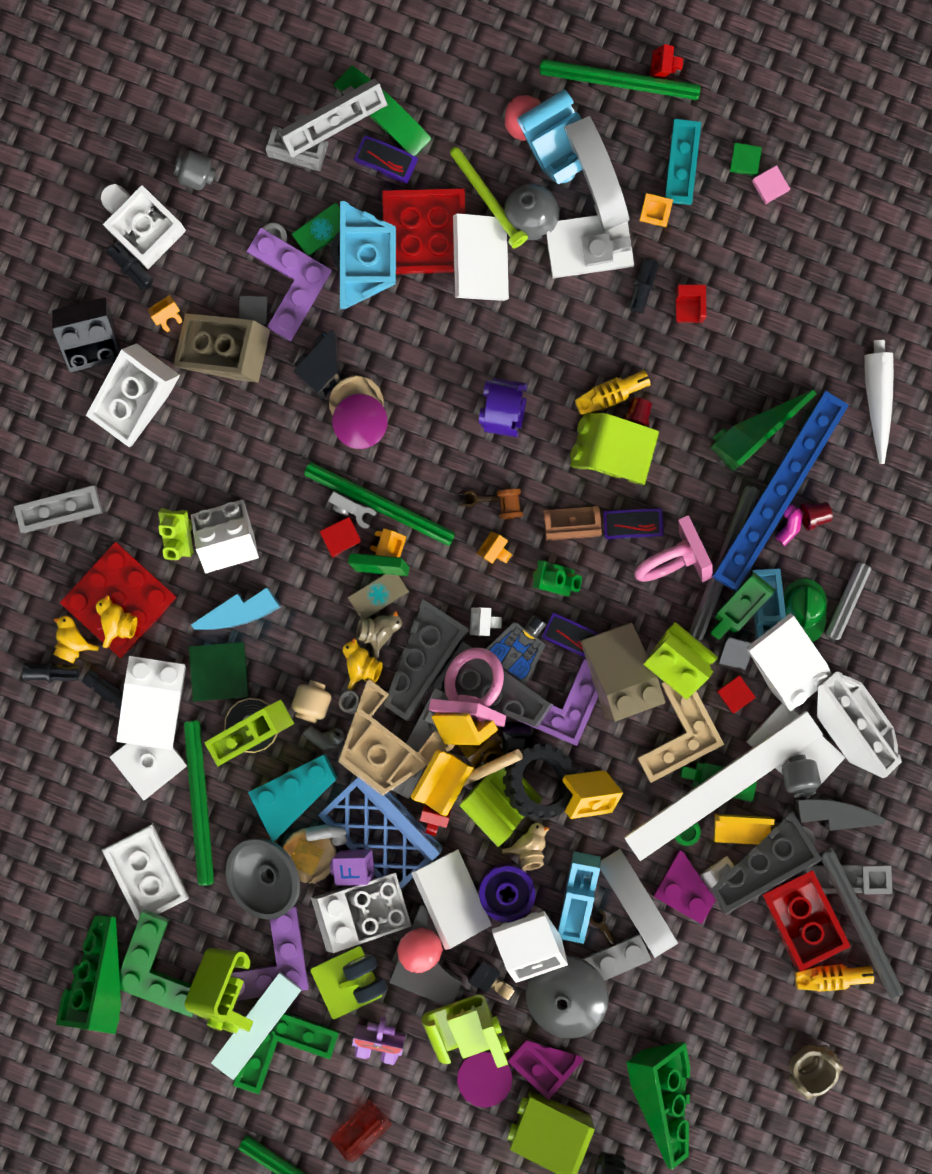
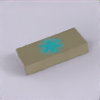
M385 574L349 596L348 599L360 618L367 619L409 593L399 575Z

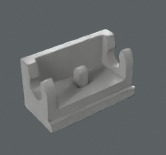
M273 126L268 145L266 146L268 157L321 171L329 144L328 141L323 140L291 158L278 132L282 129Z

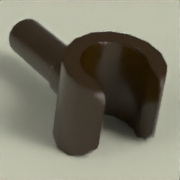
M466 490L458 492V494H466L468 498L465 504H458L461 507H473L476 503L498 502L497 495H476L474 491Z
M599 910L603 916L602 922L595 923L591 915L589 920L592 925L598 926L608 944L613 946L616 942L605 923L606 915L602 910Z

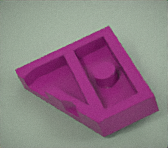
M678 850L653 896L702 924L716 900L684 852Z
M524 1040L507 1059V1062L549 1100L584 1059L578 1055Z

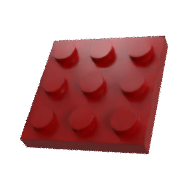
M465 189L383 191V221L396 227V274L454 273L453 215L465 214Z
M115 542L65 596L60 604L103 643L105 634L101 623V616L96 610V603L100 599L109 595L113 604L121 606L124 613H131V616L137 617V627L133 637L120 638L117 636L109 646L118 657L123 658L178 597L119 543Z

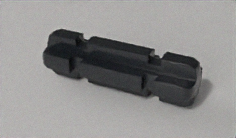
M94 670L88 671L82 680L83 684L89 688H95L94 692L110 704L114 702L116 704L115 707L121 711L123 695L120 694L121 690L105 678L101 680L99 678L100 675Z

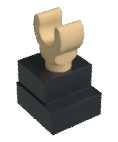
M483 957L479 958L467 976L468 983L486 993L490 988H493L502 997L509 1000L515 992L512 986L497 978L500 974L499 969Z

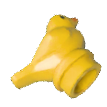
M109 595L100 599L96 603V610L101 616V623L105 634L103 647L108 648L112 640L117 636L120 638H132L137 627V617L131 616V613H124L121 606L113 604Z
M64 615L54 619L58 626L56 631L58 643L54 646L56 649L53 655L74 663L75 659L79 657V652L99 650V646L90 644L83 638L71 617Z
M355 638L347 642L343 646V653L347 659L350 677L347 689L352 691L357 682L362 679L365 682L370 679L375 683L381 674L382 662L377 661L375 657H370L369 652L365 648H361Z

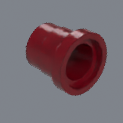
M633 398L628 413L624 414L623 419L649 428L650 422L648 419L652 403L642 398Z
M828 502L812 505L804 503L800 506L803 513L802 524L807 531L832 521V509Z

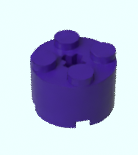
M493 378L492 381L486 380L483 393L487 401L486 408L481 407L479 414V424H481V428H484V432L518 438L519 433L515 428L521 429L526 406V398H522V390L527 391V383Z
M499 863L493 865L483 875L479 885V898L483 909L491 918L508 923L516 921L530 912L535 901V887L531 876L521 866L514 863ZM511 886V891L514 894L503 898L500 889Z

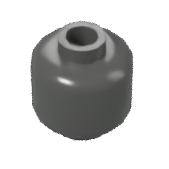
M188 150L184 155L179 154L173 175L177 176L179 184L196 190H202L206 183L211 185L216 169L211 168L212 161L210 157Z
M805 755L790 757L789 763L782 767L785 789L788 793L794 794V797L813 795L816 793L815 789L821 785L816 761L806 759Z

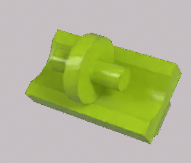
M161 508L158 512L160 521L158 527L163 539V557L168 560H179L181 556L191 557L194 553L190 532L193 527L192 521L188 518L187 510L169 511L166 508Z

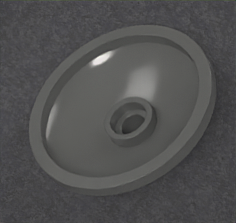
M251 838L241 842L231 851L226 864V880L232 896L246 912L261 919H276L285 915L294 907L300 892L299 874L292 858L281 846L268 839Z
M566 955L567 966L529 978L526 988V1001L533 1019L545 1031L562 1038H578L589 1034L602 1022L608 1009V989L603 977L595 967L583 959ZM560 999H563L567 1002L566 1007H563L559 1004Z

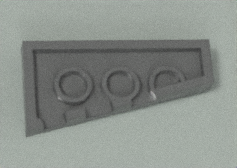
M422 599L418 616L412 626L407 646L404 648L402 660L388 692L389 695L384 703L385 707L406 721H409L469 631L468 628L424 599Z
M463 641L432 687L445 691L444 681L449 665L461 652L474 647ZM472 659L466 662L456 676L455 687L458 695H469L480 699L485 696L491 687L493 679L490 665L482 659ZM503 669L504 680L501 692L488 708L531 726L538 727L553 704Z
M792 811L743 860L730 870L710 892L723 914L726 915L817 864L822 858Z

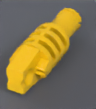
M641 370L624 379L616 377L593 387L574 400L580 415L607 409L627 400L629 394L649 387L651 385L649 379L638 383V380L648 376L645 370Z
M843 964L815 966L814 968L794 973L796 989L815 990L818 992L846 990L849 988V985L873 984L874 976L862 977V974L873 973L872 966L847 968Z

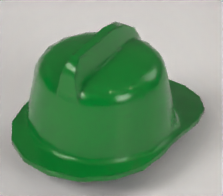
M806 578L797 579L790 583L784 591L786 616L791 613L796 618L813 643L824 632L827 608L826 595L821 585L814 580Z

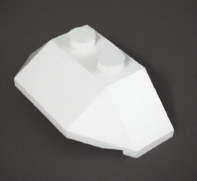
M836 671L818 686L817 718L850 763L879 777H887L902 762L901 756L898 754L894 727L864 685Z

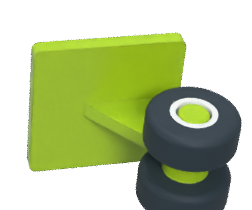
M361 946L311 968L313 978L332 1019L339 1018L380 999L383 993L388 990L384 978H375L372 972L377 967L374 956L372 954L365 955Z

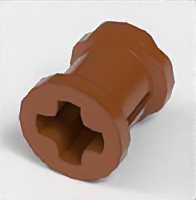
M520 489L497 491L501 506L499 519L524 517L523 512L520 511Z

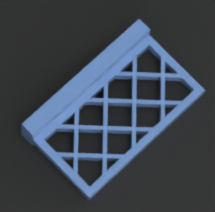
M358 777L318 815L326 825L345 828L347 834H345L347 837L346 845L350 850H361L359 847L364 849L384 848L383 863L373 862L375 876L378 878L388 875V868H403V879L399 882L400 889L413 878L411 872L427 865L444 848L432 835L425 834L426 828L390 791L381 796ZM356 786L365 794V804H350V792ZM345 798V804H339ZM333 808H345V823H335L328 813ZM350 809H365L364 824L350 823ZM369 809L380 810L384 814V824H369ZM388 819L393 825H388ZM350 828H364V843H355L350 839ZM369 829H384V844L369 843ZM388 829L399 830L403 834V844H388ZM407 839L411 842L412 845H407ZM388 849H403V864L388 863ZM407 849L418 850L425 859L419 864H407ZM407 869H413V870L407 875Z

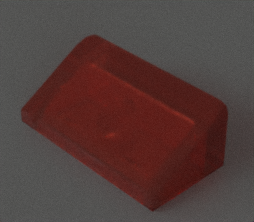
M369 1100L330 1140L344 1159L353 1163L391 1127L392 1122Z

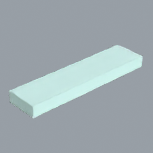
M279 972L246 1016V1018L254 1021L250 1032L238 1030L237 1034L233 1033L211 1064L234 1080L302 988Z

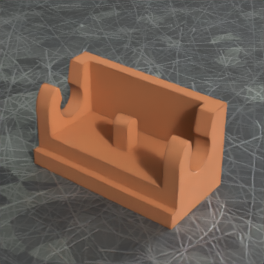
M598 506L543 510L546 541L600 537L602 535L600 508Z

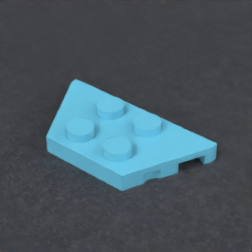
M340 201V309H346L396 284V227L376 219L365 211L362 212L350 206L345 201Z

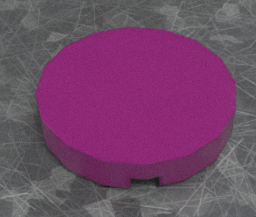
M487 1050L463 1060L458 1069L457 1083L459 1091L466 1101L474 1106L487 1108L499 1104L507 1097L511 1090L513 1078L510 1065L497 1068L491 1051Z

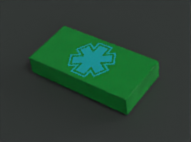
M335 202L292 234L307 256L311 257L333 241L335 235L340 231V207Z

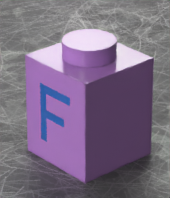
M372 849L340 850L330 862V873L334 876L335 885H368L375 876Z

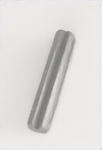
M861 562L856 564L826 630L828 637L834 640L841 638L870 574V566Z

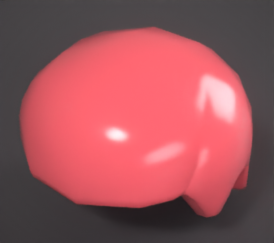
M529 95L516 96L508 103L505 112V128L513 138L522 141L526 140L517 118L541 104L539 99Z
M423 927L408 932L401 938L397 947L399 962L406 970L415 973H422L434 967L440 960L443 951L441 939L434 931Z

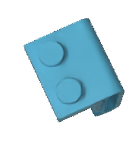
M565 89L517 118L518 124L544 174L557 184L572 180L575 174L582 170L576 153H573L564 130V126L581 120L579 113L574 112L571 106L574 102Z

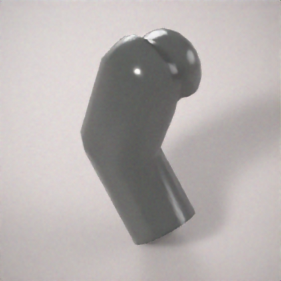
M310 725L303 734L305 738L322 750L339 747L345 740V733L339 728L322 733Z

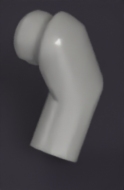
M325 824L308 827L305 831L308 841L332 838V844L335 846L344 845L347 842L345 835L347 831L340 826Z

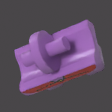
M382 1016L380 1024L371 1022L368 1023V1026L357 1024L352 1046H355V1056L367 1059L370 1058L371 1050L382 1052L381 1061L394 1065L398 1055H402L406 1034L395 1032L396 1028L385 1026L386 1017Z

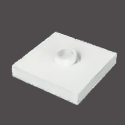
M125 744L110 756V759L143 800H146L188 766L174 747L172 750Z

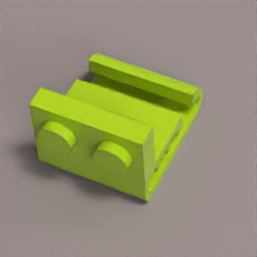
M584 414L578 424L577 431L579 434L576 444L571 449L570 467L594 470L615 478L622 477L628 479V482L645 485L659 431L610 414Z
M674 622L662 636L643 665L687 700L710 678L714 672L711 670L710 664H713L718 656Z
M505 767L484 777L459 805L497 847L511 836L513 830L516 829L524 818L518 813V809L511 807L509 797L505 796L504 790L506 787L503 784V776H506ZM522 777L526 794L537 804L541 803L543 798Z
M209 948L203 956L188 992L185 1008L187 1011L208 1020L207 1026L219 1031L224 1029L234 1034H237L238 1030L250 1032L254 1021L232 1011L244 981L239 978L230 977L234 967L249 969L250 959L244 952Z
M477 994L429 1011L422 1016V1024L440 1063H451L447 1051L459 1048L463 1059L490 1049L497 1068L508 1065L505 1053L510 1050L504 1035H499V1033H502L497 1016L492 1017L483 995Z

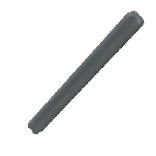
M747 485L743 490L712 570V576L754 508L759 495V489ZM714 578L709 579L688 632L698 641H701L704 637L724 585Z
M829 848L820 853L822 862L889 997L894 999L901 996L903 989L834 850Z

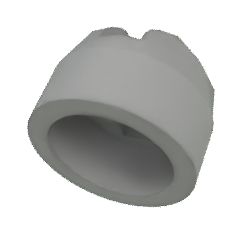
M354 691L344 692L339 699L341 710L349 714H355L361 696Z

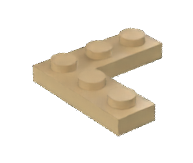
M665 682L660 683L685 733L637 757L650 783L724 745L697 691L686 700Z

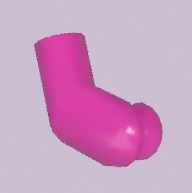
M792 504L787 507L783 514L788 519L787 525L775 536V539L784 547L800 531L803 513L800 508L797 509Z

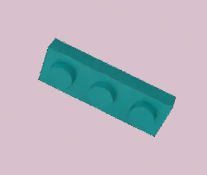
M674 119L664 197L672 199V203L692 204L702 122Z

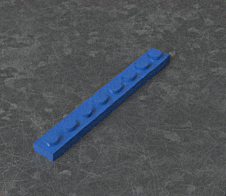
M827 391L823 392L712 578L735 592L739 589L849 405Z

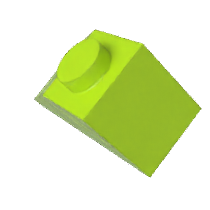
M279 700L204 743L218 767L292 726L294 722L282 700Z

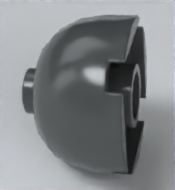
M537 183L523 184L516 187L505 201L504 213L507 220L515 229L525 232L528 236L527 240L541 239L542 235L555 229L559 220V207L554 195L545 186Z

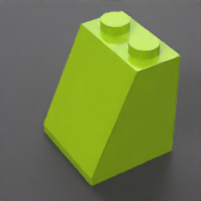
M529 1091L527 1098H521L517 1113L520 1114L517 1124H511L506 1137L507 1140H510V1150L555 1174H578L595 1130L591 1115L554 1100H547L544 1096Z

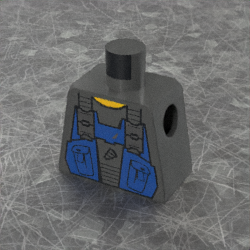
M532 615L524 628L513 622L486 649L498 657L504 670L526 684L546 645L537 638L546 624L534 615Z

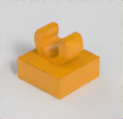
M646 193L639 221L667 227L673 200Z
M171 295L147 309L155 324H161L162 328L167 332L170 330L166 324L168 318L173 317L179 324L182 323L178 313L180 310Z
M384 528L382 532H375L374 535L381 537L378 547L372 545L370 547L372 551L376 552L375 555L401 556L407 536Z
M492 531L476 553L492 564L496 558L507 563L512 556L510 552L504 549L508 540Z

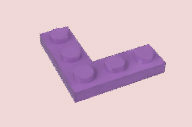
M260 228L247 253L294 281L267 328L291 342L332 270Z
M586 659L582 661L563 708L560 709L552 706L538 727H534L576 746L598 698Z
M294 906L288 913L279 918L270 919L277 965L232 972L230 977L239 978L244 981L236 1001L261 997L279 972L301 987V991L309 989L297 906Z

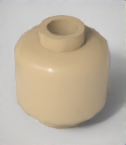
M310 680L309 685L301 684L297 687L291 705L292 710L296 712L295 717L312 723H316L317 719L325 718L331 702V695L324 690L326 685Z

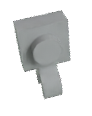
M609 233L581 239L586 267L613 262L614 253L631 251L629 236L610 241Z
M333 491L329 502L334 504L333 510L345 516L348 513L354 514L357 523L363 528L370 527L368 523L363 521V515L370 513L376 516L377 514L373 508L365 507L337 491Z

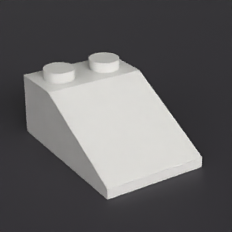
M137 343L121 349L86 416L125 445L131 447L168 398L180 375Z
M791 613L746 647L771 692L790 712L797 706L802 705L808 697L818 690V686L832 675L827 663Z
M129 656L117 742L167 750L173 749L186 671L185 664Z

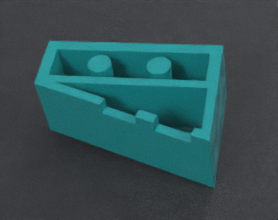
M326 754L248 792L273 842L338 778Z

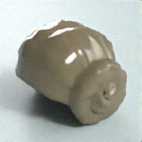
M810 1044L804 1045L790 1058V1075L788 1080L793 1084L794 1089L807 1100H810L815 1096L825 1094L836 1084L840 1071L843 1069V1064L827 1045L819 1047Z

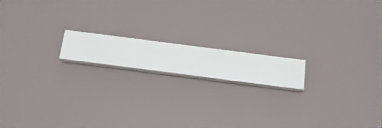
M805 711L624 836V839L639 861L643 860L823 735L809 713Z

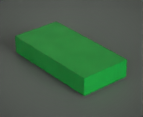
M351 553L348 559V564L356 572L408 576L410 568L401 557Z

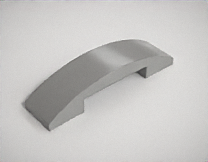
M588 116L564 126L573 153H576L595 201L594 207L603 231L629 221L627 207L617 176L591 117Z
M619 848L600 860L602 873L654 958L677 945V940L621 849Z
M841 864L855 893L893 894L891 865ZM813 865L779 884L780 886L813 870L825 894H838L824 865Z

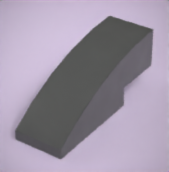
M794 798L795 814L801 823L824 820L825 829L830 831L885 824L884 818L849 803L823 798Z

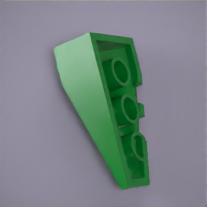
M811 390L734 425L728 431L724 427L712 438L716 443L710 448L733 472L817 393Z
M95 915L82 946L84 951L82 960L79 965L75 964L72 970L75 977L70 989L65 988L62 994L56 1025L116 1034L121 1009L116 918Z
M686 1042L643 1049L626 1062L631 1088L667 1168L672 1170L689 1156V1122L685 1120L686 1104H690V1094H686L685 1090L686 1078H690V1063Z

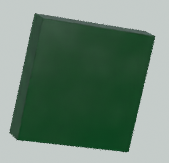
M245 642L189 647L193 702L249 697Z

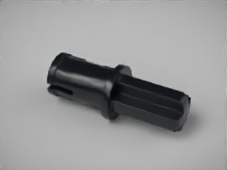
M119 241L113 243L116 248L114 249L111 245L106 251L107 255L120 266L121 273L123 275L127 274L141 290L148 289L153 283V278L141 267L139 260L136 257L133 258Z
M651 258L643 260L637 281L633 282L635 288L627 307L628 310L635 313L639 311V314H644L650 291H654L652 285L658 270V261Z
M49 661L48 664L24 663L23 666L26 668L22 669L24 680H43L48 683H53L54 680L76 681L79 679L80 674L77 665H56L52 661Z

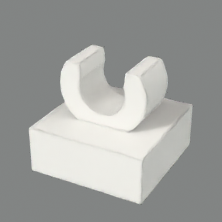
M471 608L470 635L490 636V628H501L502 617H491V608Z

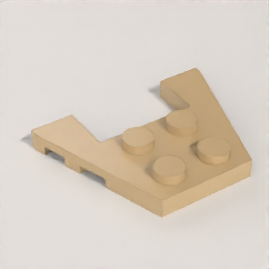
M369 679L365 684L338 762L383 796L427 767L437 749L449 752L455 745L444 744L440 734L435 730L419 752L413 750L372 718L389 694Z

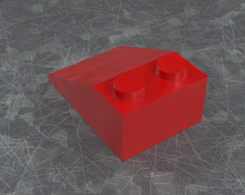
M813 870L762 894L783 944L795 968L799 971H803L851 947Z

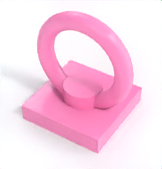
M689 515L678 520L679 535L682 542L649 557L638 565L634 571V577L638 581L655 580L680 569L684 565L687 567L694 564L702 582L712 578V563ZM670 559H673L672 561H670V562H668V563H666V564H664V565H661V566H659V567H656V566L662 564L663 562H666V561H668V560H670Z
M470 648L457 655L449 665L445 675L444 687L448 700L431 699L429 710L435 713H469L472 720H493L496 726L504 727L506 716L488 708L497 699L503 686L504 672L498 657L493 652L484 648ZM472 659L486 661L492 670L493 679L491 687L481 699L469 695H458L455 687L458 671L466 662Z

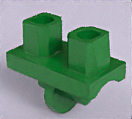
M538 560V568L533 573V588L570 597L571 591H580L582 576L574 574L575 570Z

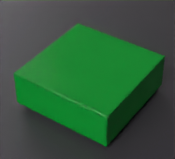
M735 143L729 172L757 176L762 147Z

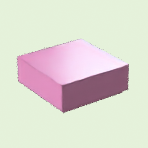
M777 165L752 180L765 204L790 190Z

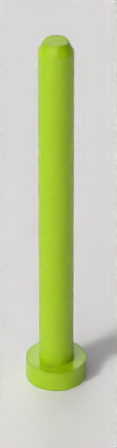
M453 147L450 150L452 158L509 235L510 239L508 242L511 247L517 248L528 239L527 234L522 230L518 231L510 224L504 209L460 148Z

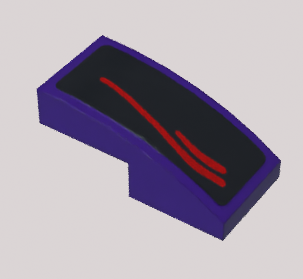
M364 136L354 161L359 165L379 171L386 177L407 184L418 158L392 145Z
M663 509L605 511V539L664 536Z
M553 613L542 638L585 657L580 640L599 633Z

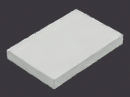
M468 214L453 215L455 298L508 300L506 231L496 217Z
M598 215L558 221L555 229L552 232L548 231L546 233L552 278L633 267L632 247L631 251L614 253L613 262L586 267L581 240L583 237L609 233L610 241L620 237H630L628 221L606 231H603Z
M781 702L746 742L753 748L794 720L799 714L794 710L790 712ZM823 736L793 755H805L806 759L816 761L821 784L845 758ZM789 759L775 769L782 774V767L789 763Z
M153 824L102 849L137 922L144 909L160 914L189 899Z
M458 849L411 872L445 950L453 948L492 926L486 911L481 905L477 890Z

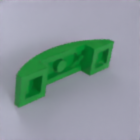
M351 65L333 85L343 94V90L351 86L356 89L371 81V79ZM382 89L387 106L368 116L386 131L403 151L416 157L431 141V137Z

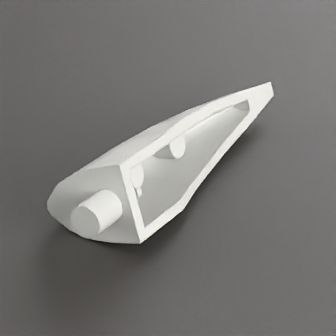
M874 340V353L864 355L865 384L879 464H885L893 403V353L885 352V340Z

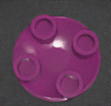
M354 394L346 397L337 405L332 419L333 429L338 439L345 445L355 449H367L378 443L384 436L387 429V414L382 404L374 397L366 394Z

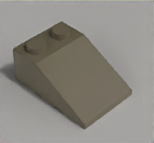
M185 313L173 366L233 380L259 383L270 329L254 320Z
M627 623L580 640L605 719L615 722L665 703L658 677L643 665L648 656L632 623Z

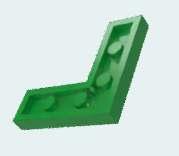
M144 909L141 912L119 972L120 990L192 1018L193 1013L185 1008V1000L191 984L152 970L170 919Z
M285 1012L238 1073L233 1086L259 1095L277 1042L330 1060L340 1031Z

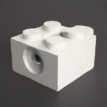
M116 184L107 186L101 194L102 204L112 214L103 225L147 269L186 231L182 223L142 185L132 195Z

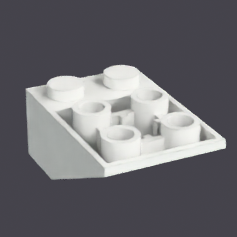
M396 873L372 879L368 885H350L311 898L326 951L331 953L411 927Z

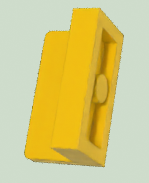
M435 713L431 716L444 744L480 745L498 730L493 720H472L469 713Z
M437 749L410 797L414 801L425 803L439 814L447 816L474 768L456 755Z
M604 770L565 775L562 780L573 794L565 810L570 819L613 813L623 794L621 789Z
M715 814L713 841L758 845L771 832V825H774L775 819L767 816Z

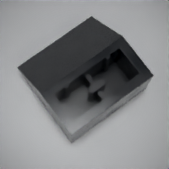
M106 297L52 310V329L69 372L115 362L121 348Z
M332 330L328 334L323 332L314 341L313 345L315 348L308 355L306 353L302 354L294 364L296 366L294 373L298 380L322 401L341 381L339 342Z

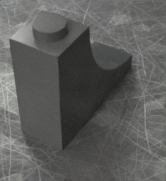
M421 901L410 931L420 927L428 929L429 912L423 901ZM398 959L389 981L393 985L445 1006L454 1003V1001H460L465 989L464 986H461L462 977L448 970L440 960L430 970L415 973L406 970Z

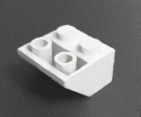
M244 500L229 502L219 507L191 514L195 547L205 573L259 558Z
M545 911L531 913L525 918L513 922H505L501 926L492 929L505 967L516 983L568 965L561 935Z

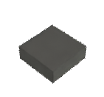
M240 296L239 319L254 320L261 325L267 326L268 297Z

